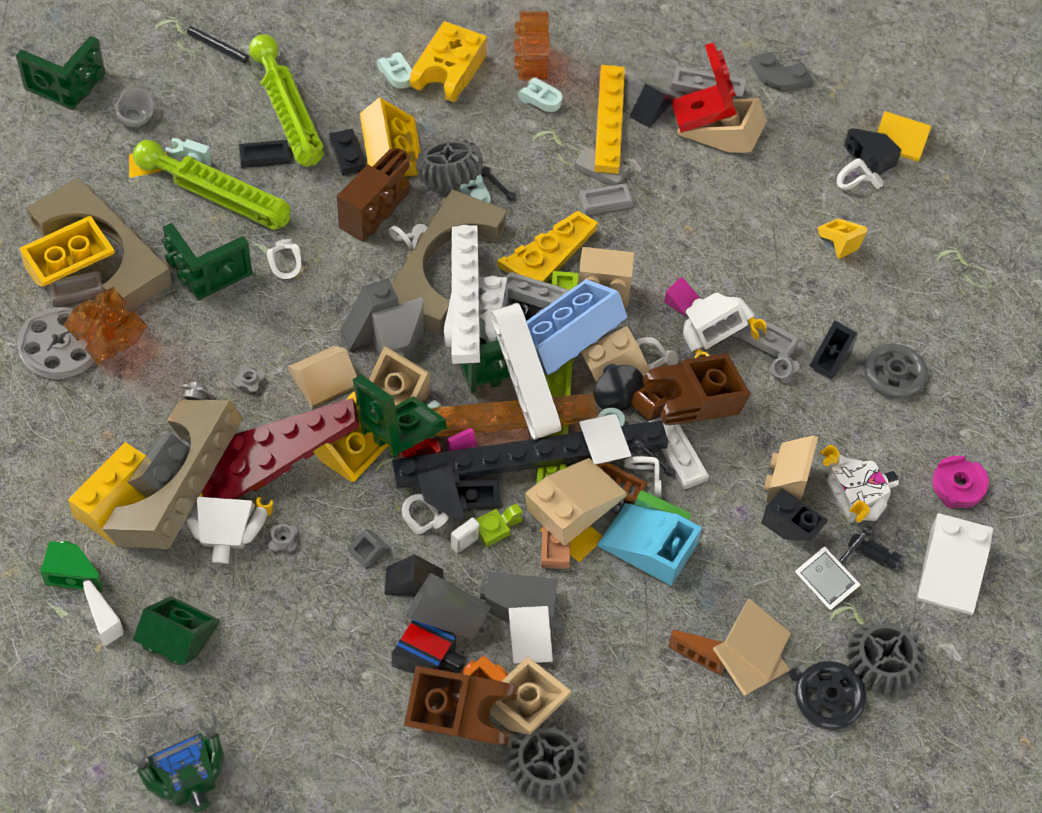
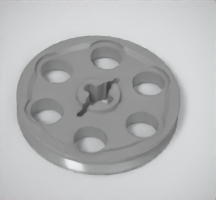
M64 307L46 309L33 315L20 329L17 341L20 358L24 365L33 373L50 379L70 378L84 372L95 362L100 351L99 331L94 321L83 312ZM63 318H70L73 320V322L67 326H63L58 323ZM37 325H44L47 327V329L42 333H35L32 331V329ZM82 332L92 333V337L86 340L78 338V335ZM31 346L40 348V351L36 354L25 352ZM76 353H83L86 355V358L82 361H75L72 359V356ZM51 360L60 362V365L54 369L45 366Z

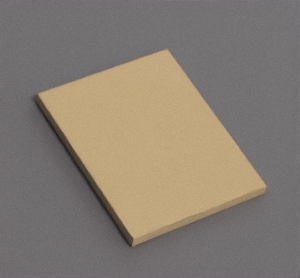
M749 598L723 645L767 680L791 632Z
M725 642L713 648L744 696L790 670L780 656L769 679L765 680L723 645Z

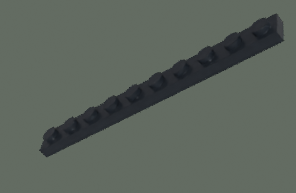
M662 420L621 426L631 454L644 452L634 446V441L638 438L642 439L645 446L651 451L668 448V439ZM583 432L543 437L536 440L529 439L393 459L392 466L396 488L399 489L419 486L415 471L446 462L449 463L451 469H457L459 479L580 462L588 458L592 460Z

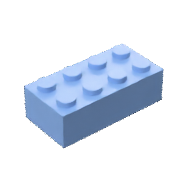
M585 279L527 320L526 323L543 373L549 375L556 372L568 360L578 356L590 344L596 343L608 331L618 327L619 323L628 317L619 291Z

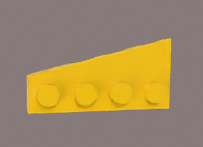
M576 211L555 224L551 231L546 234H539L534 237V241L525 247L521 245L509 257L506 258L504 256L497 260V267L508 274L512 272L547 283L552 278L553 271H558L598 229V222L580 211Z

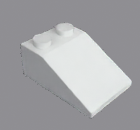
M938 513L930 530L916 600L973 615L990 550L993 528Z

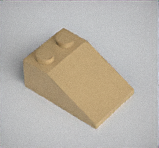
M759 98L732 99L737 115L683 133L678 129L677 132L679 136L729 153L752 152L767 119Z
M590 458L546 476L525 493L527 510L564 546L627 496V493L596 464L594 465Z

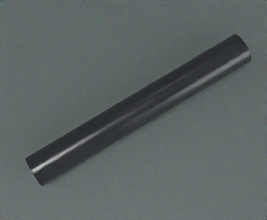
M193 26L188 27V35L244 64L248 62L249 55Z

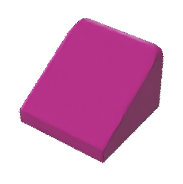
M680 277L666 291L664 303L685 316L687 314L686 310L692 306V303L696 299L701 298L688 282Z
M469 428L448 438L447 452L478 447L472 428Z

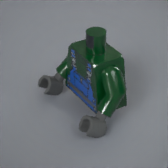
M213 714L211 715L214 723L210 728L204 727L201 717L199 718V727L203 732H206L205 737H203L201 732L148 757L144 747L137 745L141 751V757L136 761L132 759L131 754L127 751V760L137 765L136 771L149 792L163 800H172L176 806L189 801L194 813L202 812L210 806L211 803L206 793L216 788L214 780L221 774L224 758L219 734L215 733L217 719Z

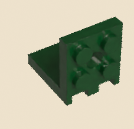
M91 35L63 67L22 49L16 54L24 90L71 110H74L82 99L90 94L91 89L98 81L103 79L106 73L99 39Z
M173 223L163 226L164 238H162V243L167 251L165 255L166 262L171 269H176L180 283L183 286H188L197 301L253 275L249 243L244 236L196 257Z
M480 337V362L459 363L471 393L476 392V386L489 383L491 388L501 386L502 379L511 377L499 341L486 343Z
M362 374L353 378L361 432L364 435L372 432L374 442L380 447L388 444L390 455L393 457L447 428L446 419L413 396L395 405L393 396Z

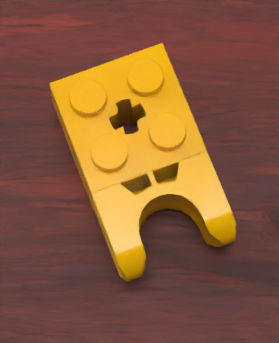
M444 21L410 73V87L422 90L431 82H439L444 84V99L455 102L486 58L487 36Z

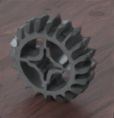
M448 139L445 142L439 141L438 144H431L430 148H424L423 152L419 153L416 159V168L420 181L424 182L425 186H431V188L439 187L444 189L449 187L451 189L455 186L461 187L462 184H469L470 180H476L483 169V157L479 146H475L473 142L468 143V140L459 141V139L450 141Z
M875 618L871 625L866 622L862 624L861 628L855 630L852 638L849 639L846 658L849 659L848 667L853 669L863 679L864 686H867V684L872 686V693L876 692L878 688L882 689L884 696L889 693L890 689L895 695L899 694L902 689L907 692L912 684L915 685L919 681L920 675L923 674L926 655L922 653L924 644L917 643L919 639L918 634H909L910 626L902 629L900 628L899 621L891 625L888 618L880 624ZM865 652L868 653L867 656L872 660L873 665L866 658ZM890 652H892L888 658L885 657L882 661H880L883 655L887 656Z
M556 721L552 724L551 728H547L545 722L540 725V729L536 728L530 735L519 733V740L514 739L512 741V749L508 751L507 758L510 760L507 762V770L512 772L510 780L518 782L517 790L519 792L527 789L526 796L528 799L537 794L540 803L543 802L544 796H549V800L553 804L556 801V795H559L565 801L568 796L567 791L575 794L578 789L577 784L582 785L584 783L585 777L583 775L588 773L589 768L585 764L588 762L589 755L583 752L585 751L584 742L577 743L579 737L577 733L568 735V726L558 730ZM535 747L536 756L530 760V763L524 764V756L530 749ZM543 758L544 760H549V762L552 761L553 767L551 764L548 765L547 761L543 763ZM571 760V770L561 778L560 767L564 766L566 761ZM537 777H544L547 780H542Z

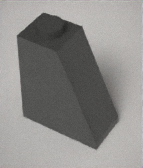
M388 278L363 286L341 328V334L350 352L373 345L372 313L398 305V296Z
M488 572V580L481 583L480 599L485 600V603L491 605L488 613L510 624L508 608L548 606L550 637L552 638L557 579Z
M432 573L429 574L418 591L406 614V617L473 640L478 631L485 632L492 619L487 615L491 605Z

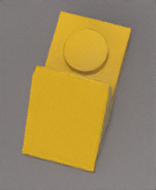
M839 218L817 227L820 237L834 242L838 259L856 252L868 232L866 226Z

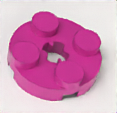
M950 456L943 459L932 475V486L936 495L943 500L946 507L951 509L957 507L968 508L977 505L983 500L989 484V478L985 469L976 461L973 464L965 460L966 457ZM956 478H961L960 481L962 479L965 480L964 486L955 483Z

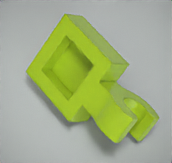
M518 504L511 505L501 515L497 509H494L475 519L479 523V538L485 547L510 536L509 527L523 521L521 517L523 511Z

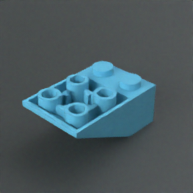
M625 503L599 541L598 547L672 586L697 547L702 527L678 514Z

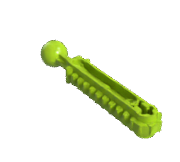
M267 34L257 35L250 42L249 53L252 59L264 65L267 71L260 84L265 87L295 155V160L305 167H310L312 164L316 166L325 152L322 150L323 144L318 137L293 81L294 75L289 72L287 66L277 64L276 58L279 53L277 41Z
M145 139L139 142L133 150V159L141 169L153 171L161 168L173 175L174 184L254 220L269 229L275 230L285 227L291 220V208L285 200L201 163L191 156H185L181 162L165 155L162 146L155 140Z

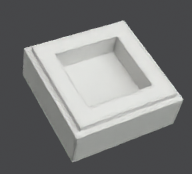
M473 517L451 533V548L456 553H460L479 539V523Z

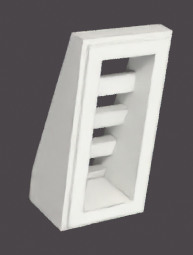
M87 580L83 583L84 591L100 638L106 646L124 635V630L118 616L92 582Z

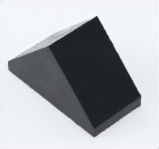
M645 83L630 113V118L651 128L672 104L671 100L675 99L676 96L657 86Z
M834 320L809 366L833 379L851 356L858 333Z
M414 554L386 567L384 593L385 595L416 596L430 573L443 579V569Z

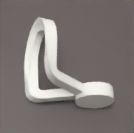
M856 159L846 165L837 177V185L843 190L855 187L862 180L871 181L873 186L879 189L883 186V181L877 173L874 172L872 174L861 159ZM861 166L867 175H862L845 185L843 180L846 174Z
M417 224L413 227L412 233L405 234L397 226H392L389 228V234L395 241L404 240L409 252L415 249L419 235L422 232L425 233L428 227L424 224Z
M291 239L276 242V247L267 251V258L272 272L282 279L295 277L301 269V256L298 245L292 244ZM283 248L292 249L296 259V267L292 272L283 273L277 269L275 261L276 251Z
M646 337L636 340L638 346L642 344L655 346L662 356L656 362L648 364L649 369L659 367L662 364L668 366L678 363L677 352L674 350L665 351L655 338Z
M643 456L625 459L624 466L628 469L654 470V496L661 498L658 459ZM634 463H653L655 465H635Z
M421 494L411 495L402 506L403 518L415 534H422L431 527L437 529L449 519L446 513L441 514L437 508L426 503L435 515L434 520L423 527L413 520L409 514V507L415 500H421L426 503Z

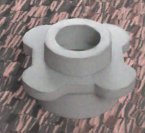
M780 352L778 358L770 365V372L776 377L781 378L783 383L791 382L792 375L800 369V363L793 361L787 352Z
M243 366L240 368L238 378H235L233 383L236 388H240L245 393H254L260 388V381L265 378V374L262 370L255 371L250 369L249 366Z
M190 382V385L182 384V388L185 389L183 398L186 400H205V398H210L211 396L206 386L201 383Z
M287 524L273 526L270 529L272 539L269 543V549L274 552L279 549L289 552L294 551L297 548V543L295 542V536L298 534L297 528Z

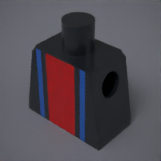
M415 620L411 621L391 653L392 667L413 674L416 666L442 671L446 667L456 673H460L465 665L466 657L454 652L457 639L454 633Z

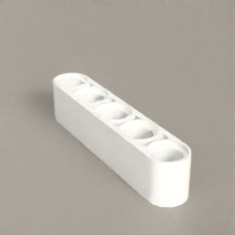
M516 303L492 311L491 320L532 438L536 440L561 431V423L520 305Z

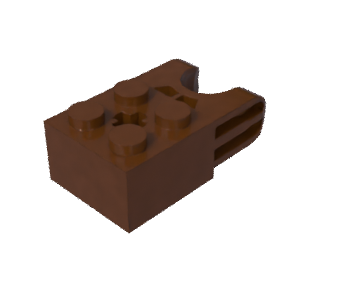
M399 148L388 150L373 166L367 164L337 195L339 229L364 242L369 235H373L377 231L378 226L385 219L391 217L394 209L410 192V182L403 177L410 165L409 154Z
M728 353L685 359L680 364L650 369L642 380L648 393L663 394L671 399L665 404L660 414L663 423L667 426L738 415L751 395Z
M416 666L404 726L507 746L509 733L494 727L490 720V710L494 703L501 699H516L519 687L507 682Z

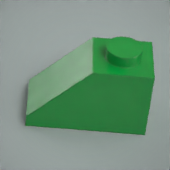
M49 541L40 569L45 585L84 590L83 583L88 580L92 582L98 592H102L103 586L99 573L78 545L69 541Z

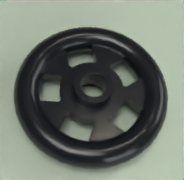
M835 661L818 662L808 667L798 679L795 690L796 702L803 716L812 724L823 729H842L853 724L863 713L866 705V690L859 675L847 665ZM830 673L832 680H826L821 683L818 675ZM844 678L852 686V689L847 692L839 683ZM808 688L817 689V700H809L807 698ZM826 691H835L836 697L829 698ZM846 699L853 704L847 713L839 708ZM820 706L832 710L830 718L818 714Z

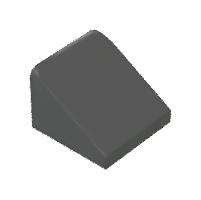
M364 529L347 551L367 569L386 555L391 548L375 532Z

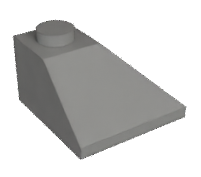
M422 297L372 313L373 345L379 357L383 348L388 347L410 360L424 333V301Z

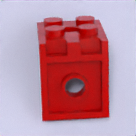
M714 42L706 44L705 48L717 85L671 100L681 133L737 115L732 101V97H735L736 94L722 50L717 51Z

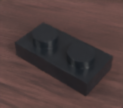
M353 128L329 133V140L341 175L360 172L366 164Z

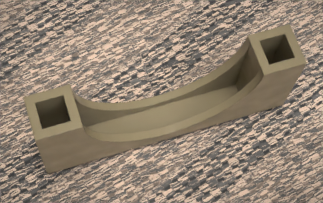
M78 177L27 207L31 225L43 237L91 216L101 232L119 244L124 251L122 263L114 276L104 283L102 288L106 302L121 317L172 285L170 276L172 270L169 264L164 259L160 260L156 256L154 249L149 244L145 245L134 229H129L125 225L123 218L118 213L114 214L104 199H99L89 184L85 185Z
M453 189L447 198L444 197L442 199L439 211L436 215L431 216L427 230L419 235L415 249L408 252L405 265L402 269L399 268L396 271L392 284L398 296V305L422 297L424 301L425 330L437 335L442 334L450 300L438 294L430 286L424 275L425 266L430 258L438 250L452 243V227L477 226L478 240L496 244L506 227L507 210Z
M182 400L178 402L167 422L181 439L191 440L188 457L175 477L158 492L135 504L115 507L103 530L117 547L170 548L197 501V497L201 494L243 420L242 415L230 400Z

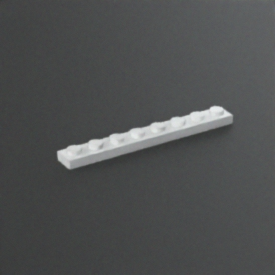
M461 225L452 227V364L480 362L477 226Z

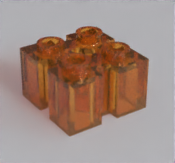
M520 11L519 21H515L514 34L518 36V38H514V53H518V56H514V70H519V80H531L532 78L547 80L550 52L548 12Z
M114 287L98 294L93 303L89 299L74 307L64 324L77 341L83 339L87 343L85 350L98 365L114 357L118 349L124 351L136 344L147 328L145 322L134 310L129 313L124 308L127 302Z

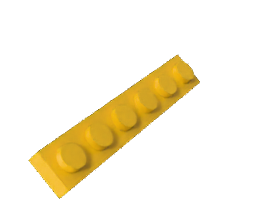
M601 65L594 172L619 174L625 67Z

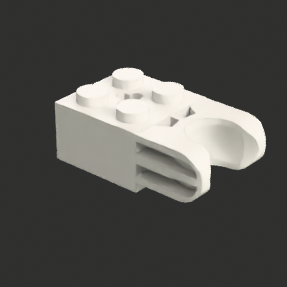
M479 277L480 337L486 343L498 341L491 320V312L508 306L507 277ZM452 293L444 326L445 348H452Z

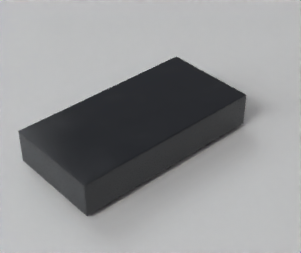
M288 140L239 144L241 168L291 164Z

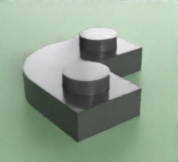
M773 52L751 57L750 64L764 86L768 83L772 86L780 87L781 92L812 86L813 78L804 63L782 68Z

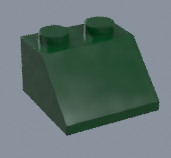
M169 596L143 609L133 641L141 644L142 648L149 652H157L167 657V660L173 664L185 665L197 658L219 625L220 619L173 596Z

